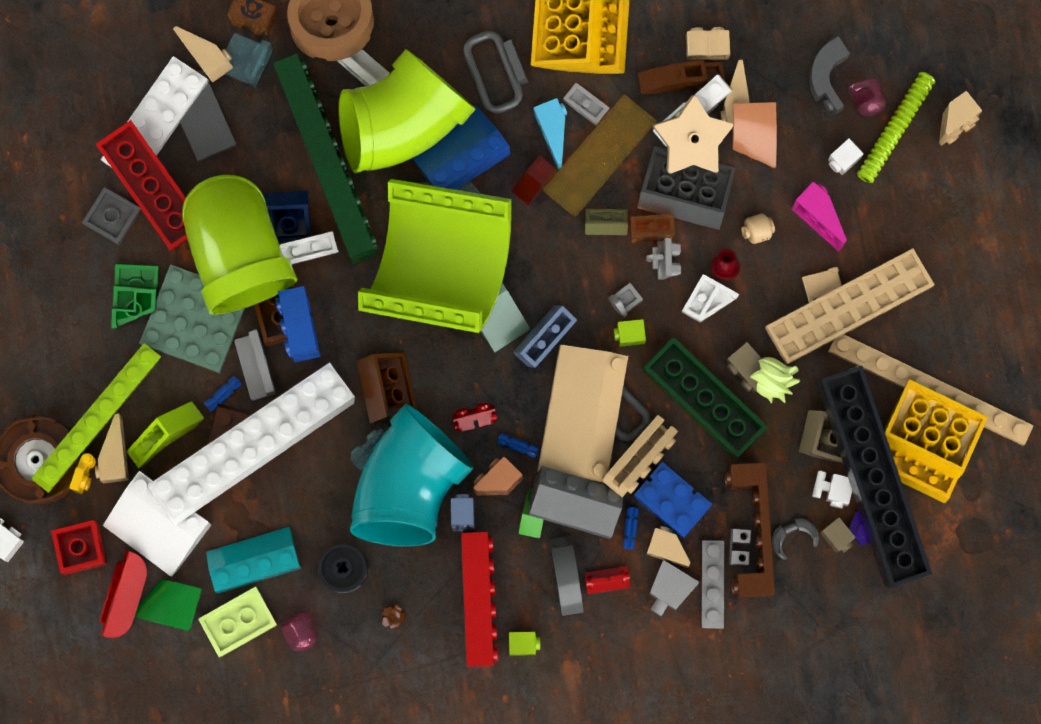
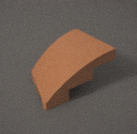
M776 102L733 103L732 150L745 154L749 158L758 160L771 168H776Z

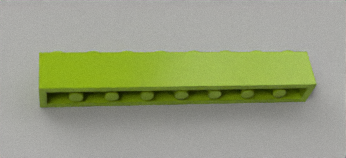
M144 343L35 472L32 480L49 493L158 363L161 356Z

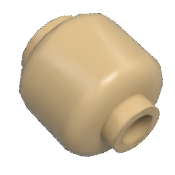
M758 214L746 218L741 231L745 239L748 238L752 244L771 239L772 233L775 232V226L771 217H767L765 214Z

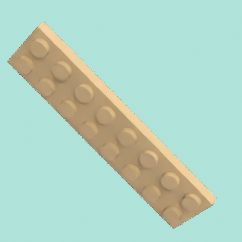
M911 249L767 325L765 329L787 365L923 293L935 284L915 250Z

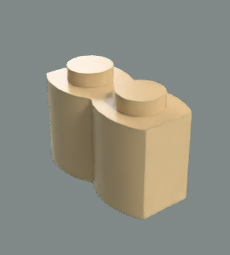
M697 27L687 31V60L729 59V30H724L723 27H714L711 31H704L703 28Z

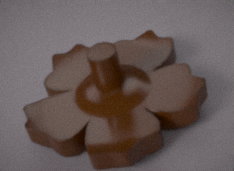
M394 603L392 607H383L381 612L385 616L381 618V624L384 627L389 626V628L395 630L399 628V622L402 623L404 621L406 613L402 612L403 609L400 607V604Z

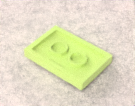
M257 587L250 589L198 619L218 657L224 656L277 626Z

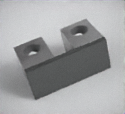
M730 530L728 565H749V552L732 551V544L749 545L751 530ZM740 534H745L746 540H742ZM740 555L745 557L744 562L739 560Z

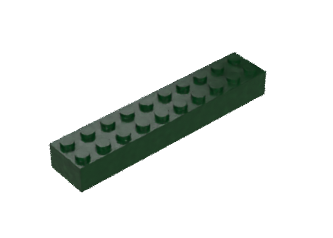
M294 54L273 62L352 265L354 266L377 257L375 250H378L377 242L373 233L368 234V231L371 230L365 213H360V211H363L358 195H353L352 193L355 191L350 175L345 176V173L348 171L342 155L337 156L340 153L338 144L334 136L330 137V134L333 133L327 117L322 118V115H325L319 97L314 98V96H317L312 79H307L310 75L304 59L299 60L298 55Z

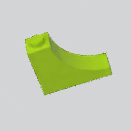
M192 401L157 417L126 452L136 466L141 468L165 447L194 430L204 417Z

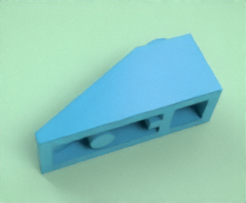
M556 98L533 107V113L555 165L559 170L562 168L565 115H567L564 104H559Z

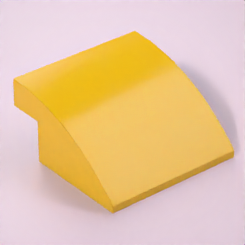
M535 0L531 66L567 72L595 74L625 73L629 0Z
M909 379L884 427L901 482L938 501L946 503L957 480L966 469L988 417Z

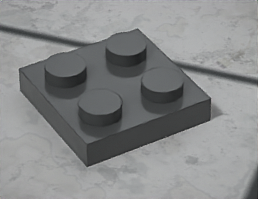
M104 187L82 221V224L115 244L120 245L140 214L141 208Z

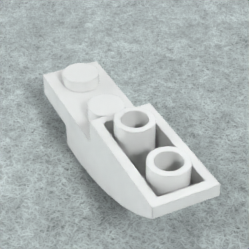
M716 75L694 96L697 97L706 113L709 114L733 90L720 75ZM686 103L680 105L665 120L678 116ZM654 129L653 132L658 136V138L662 141V143L667 147L666 143L662 140V138L659 136V134H658V133L656 132V130Z

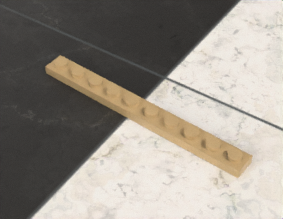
M846 335L834 339L829 348V353L856 366L862 365L864 370L895 385L905 388L910 379L987 416L985 428L1022 446L1025 445L1031 433L1033 425Z

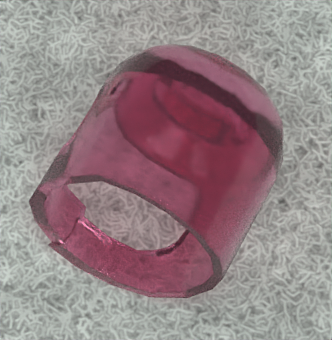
M878 80L861 81L852 85L848 90L857 105L858 113L864 117L875 116L886 107V97ZM868 87V89L860 92L857 91L861 88Z
M310 612L301 613L289 619L280 627L288 647L294 652L306 651L317 643L318 635L312 627Z

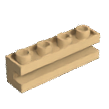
M659 415L656 416L602 480L621 497L627 492L631 494L639 485L636 481L640 477L644 479L651 471L649 466L652 463L656 465L664 456L661 452L665 448L669 450L676 442L674 436L678 431L672 426L667 430L662 425L664 419Z

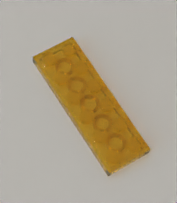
M624 94L548 182L543 191L576 217L651 130L657 120Z

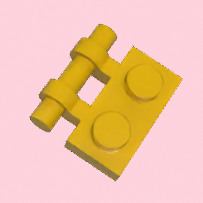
M85 453L81 456L69 487L72 491L82 495L84 490L88 491L91 484L89 471L96 466V459L91 454Z

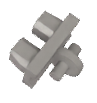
M664 238V240L658 241L657 247L652 248V254L646 256V261L652 262L653 269H657L658 280H664L681 274L680 263H672V256L680 255L681 244L671 242V238Z

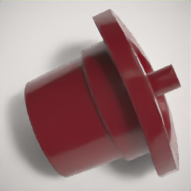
M729 249L720 251L719 255L711 261V272L716 277L726 280L737 277L740 265L736 259V254Z

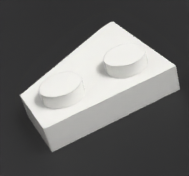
M703 274L682 313L701 323L737 299L739 294Z

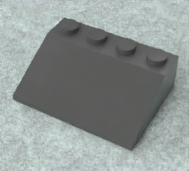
M654 146L637 208L720 230L736 167L718 163V172L716 173L692 165L670 174L666 171L667 149Z

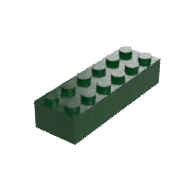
M674 337L643 368L642 372L735 461L768 428L764 422Z

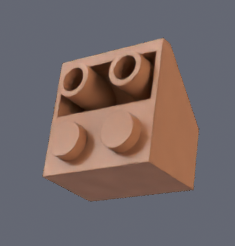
M505 457L501 460L496 458L489 466L490 471L486 475L482 473L473 482V490L476 495H508L523 480V474Z

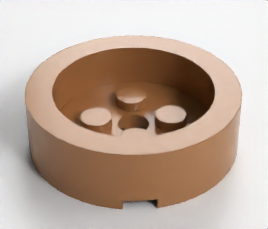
M290 0L288 5L287 18L293 41L303 53L314 59L318 57L327 61H338L349 58L362 50L370 40V35L374 28L371 0ZM328 19L338 21L333 26L326 24Z

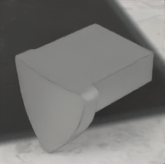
M631 283L616 294L608 297L613 308L623 318L627 316L630 310L643 301V298Z

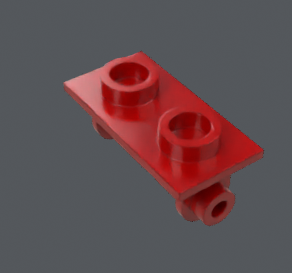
M481 403L474 409L462 408L455 411V414H451L453 422L458 421L454 423L455 430L463 432L475 429L474 420L478 421L479 427L494 424L493 421H497L496 413H491L495 411L494 405Z
M627 566L584 573L587 594L631 588Z

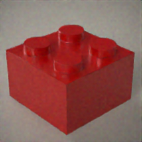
M92 520L51 531L61 574L68 575L108 565L98 522Z

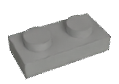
M577 83L574 84L563 98L566 104L596 126L609 111L607 105Z

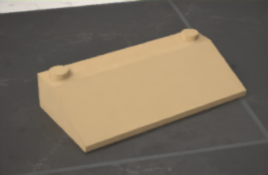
M559 345L537 472L544 466L605 484L602 480L610 467L628 356L601 350Z

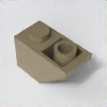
M746 342L727 359L726 363L728 365L726 367L732 375L735 376L737 374L742 380L740 383L747 392L752 391L755 394L758 382L750 378V375L760 370L758 360L761 357Z

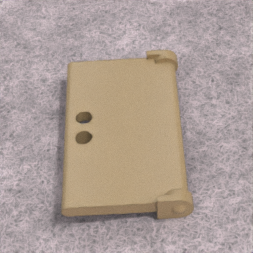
M838 267L802 277L809 303L842 286Z

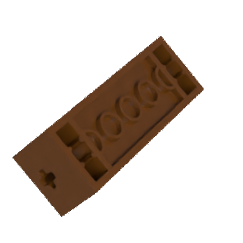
M766 463L731 464L726 473H724V484L729 486V491L755 490L751 494L752 506H756V512L753 515V526L757 528L758 534L754 537L755 549H759V556L756 558V570L760 571V573L738 574L735 580L731 581L732 594H736V599L771 598L775 595Z

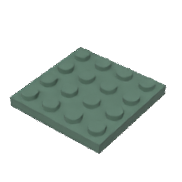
M170 264L156 300V310L151 312L139 344L143 345L145 343L153 350L220 374L246 308L219 315L209 314L201 294V290L204 287L200 276Z

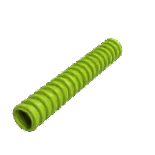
M925 72L918 74L919 78L915 79V83L911 86L912 88L908 90L909 94L905 95V99L901 101L902 105L898 106V110L894 113L895 116L891 117L892 121L888 122V127L884 129L885 132L881 133V137L877 140L878 143L874 145L875 148L871 149V154H868V159H865V165H861V170H858L857 175L867 183L874 182V178L878 175L877 172L881 171V167L885 164L884 161L888 159L887 156L891 155V150H894V145H897V139H901V134L905 132L904 128L909 126L908 123H911V118L915 116L914 112L919 110L918 107L922 105L921 101L925 100V96L929 94L928 91L935 84L936 81L931 75Z

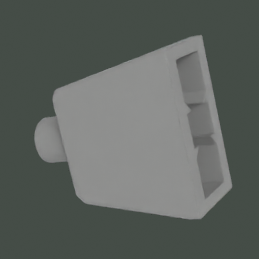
M663 560L649 593L652 597L656 598L650 610L659 616H662L667 606L676 610L699 582Z

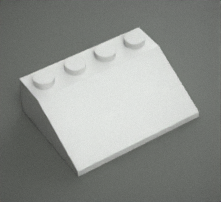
M139 471L123 492L103 526L173 577L211 527V524L194 512L174 525L150 491L149 484L153 481Z

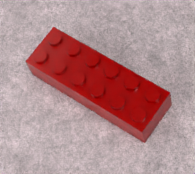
M130 120L95 145L172 252L188 241L182 218V208L186 197Z
M488 532L461 533L467 667H494V662H498V648L493 647V640H497V626L492 625V618H496V604L491 603V596H495V583L490 581V574H494V560L489 559V552H493V538L488 537Z

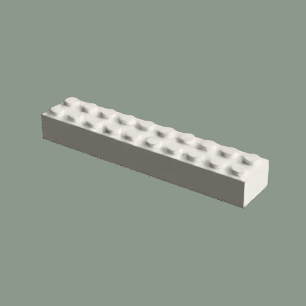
M328 363L150 483V491L174 525H176L353 405L355 396L332 365Z

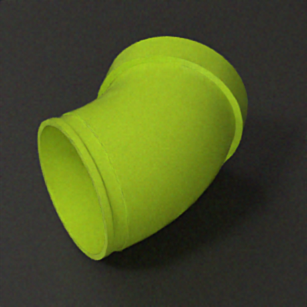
M405 49L392 64L395 69L385 78L368 86L351 90L343 89L339 98V127L347 163L354 173L365 170L373 171L403 163L434 146L458 123L463 125L476 108L424 62Z
M219 175L202 181L190 191L183 204L182 218L190 250L204 287L201 290V294L209 314H225L250 307L278 295V291L287 290L297 282L298 279L291 261L288 257H284L264 196L254 183L236 175Z

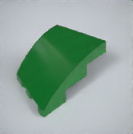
M115 264L111 328H117L156 310L159 265Z
M162 579L138 605L134 617L190 632L202 589Z

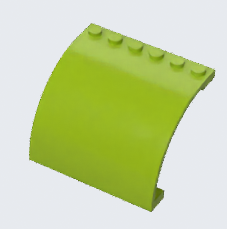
M391 179L388 182L390 213L385 249L371 289L361 288L358 291V311L479 333L491 315L505 273L511 234V199Z

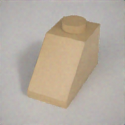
M660 526V529L655 528L646 555L688 568L690 561L677 535L672 533L673 530Z

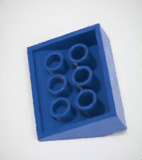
M476 104L473 105L476 110L463 125L458 123L438 143L411 159L430 186L456 190L510 156L508 143Z

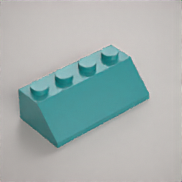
M290 527L206 552L214 590L218 594L302 569Z

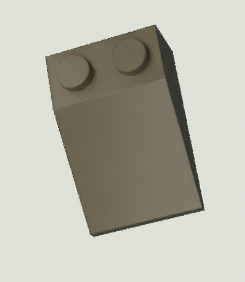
M809 410L798 452L843 464L826 412Z

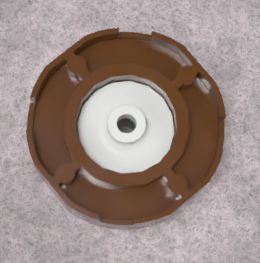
M47 417L22 419L9 425L0 437V487L14 499L34 506L58 502L72 491L69 487L81 455L49 493L34 482L32 477L70 431L62 424Z

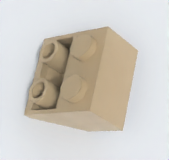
M967 91L951 101L942 114L939 138L941 146L946 142L949 145L959 138L963 130L968 132L979 120L978 116L982 110Z

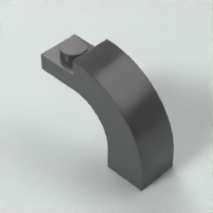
M839 36L828 42L819 51L812 65L809 81L814 100L817 102L823 98L825 108L829 112L832 111L834 116L842 111L844 105L832 88L829 75L834 67L846 61L850 55Z
M571 536L549 539L562 616L583 613L580 583Z

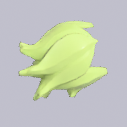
M772 357L758 360L760 370L750 375V378L758 382L757 392L766 397L771 403L773 397L779 398L786 403L785 393L793 394L788 387L800 382V379H794L792 376L799 371L798 367L786 366Z

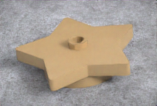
M692 95L678 116L653 124V128L667 145L666 171L671 174L686 167L696 165L717 173L718 146L732 129L733 124L709 117L697 97ZM696 135L695 141L692 142L691 137Z

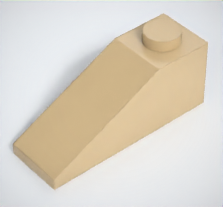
M177 26L173 28L212 82L233 68L229 63L232 58L225 49L221 51L216 44Z
M743 60L738 61L730 85L733 91L726 97L723 111H720V120L732 124L733 103H750Z
M120 414L114 415L98 457V465L95 466L96 478H100L103 484L129 480L123 416Z

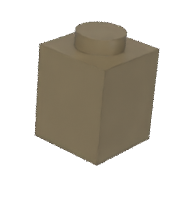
M840 518L820 532L836 553L840 550L845 553L854 545L851 541L856 538Z

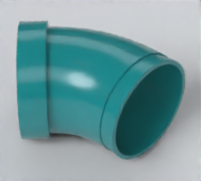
M405 404L390 419L391 426L381 437L369 456L354 496L350 532L354 536L372 543L390 546H420L433 542L436 539L435 529L444 497L453 484L459 485L474 469L471 461L448 436L418 410Z

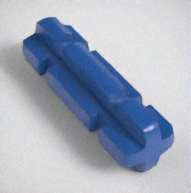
M233 376L228 380V384H224L213 394L214 397L208 398L204 405L213 412L218 408V404H222L234 393L233 390L240 388L242 383L237 377Z
M503 433L499 435L497 440L498 445L508 446L509 449L522 454L527 453L528 456L536 458L539 451L538 446L528 445V442L514 437L509 438V435Z
M628 507L626 513L628 518L625 521L623 548L633 550L635 547L634 538L636 537L638 521L636 517H638L639 509L636 507Z

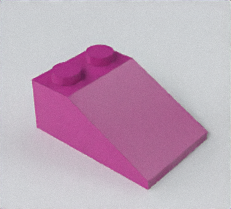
M812 182L796 199L791 210L839 252L847 239L830 196L827 194L828 191L821 184L817 185Z

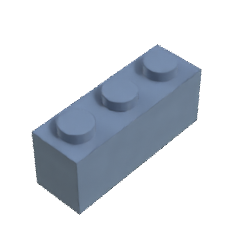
M554 305L513 353L527 367L536 368L574 325L577 319L562 305Z
M458 494L456 498H451V526L453 531H475L474 500L469 498L467 494Z

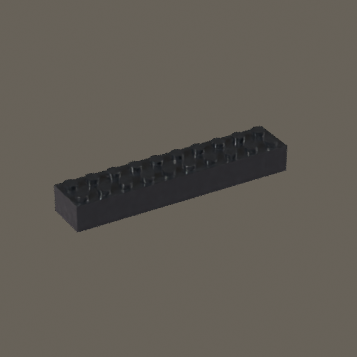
M855 366L815 380L884 586L894 588L931 575L932 571L863 366Z

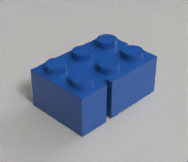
M305 287L278 291L279 298H276V304L280 315H283L284 318L280 320L282 332L288 337V340L284 341L289 357H293L295 362L321 357L313 317H310L312 312Z
M662 462L649 477L651 482L646 480L634 494L633 498L683 540L709 510L712 503L699 492L694 495L692 493L694 488Z

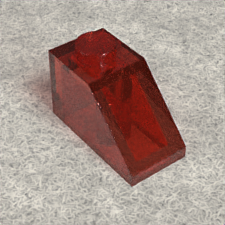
M539 156L524 173L512 193L529 206L555 177L556 168L542 156Z

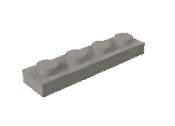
M702 540L701 628H724V541Z

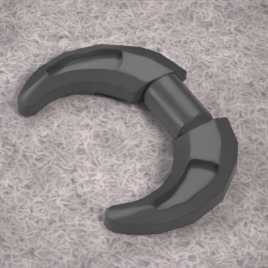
M800 518L794 519L795 522L783 527L780 525L776 528L771 540L772 549L776 555L783 560L787 559L782 550V542L786 537L785 534L795 530L808 533L813 540V546L816 547L819 542V534L813 523Z

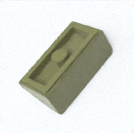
M585 209V234L627 235L628 209Z

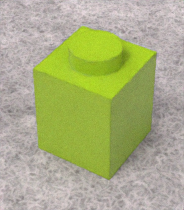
M643 319L617 323V328H614V339L619 341V347L645 344L646 337Z
M509 632L510 656L536 655V650H540V637H536L535 632Z

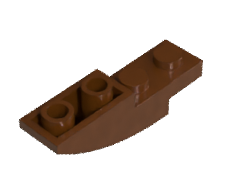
M704 60L666 65L637 74L641 94L682 91L686 87L705 86L716 75H720L726 82L722 62L705 63Z

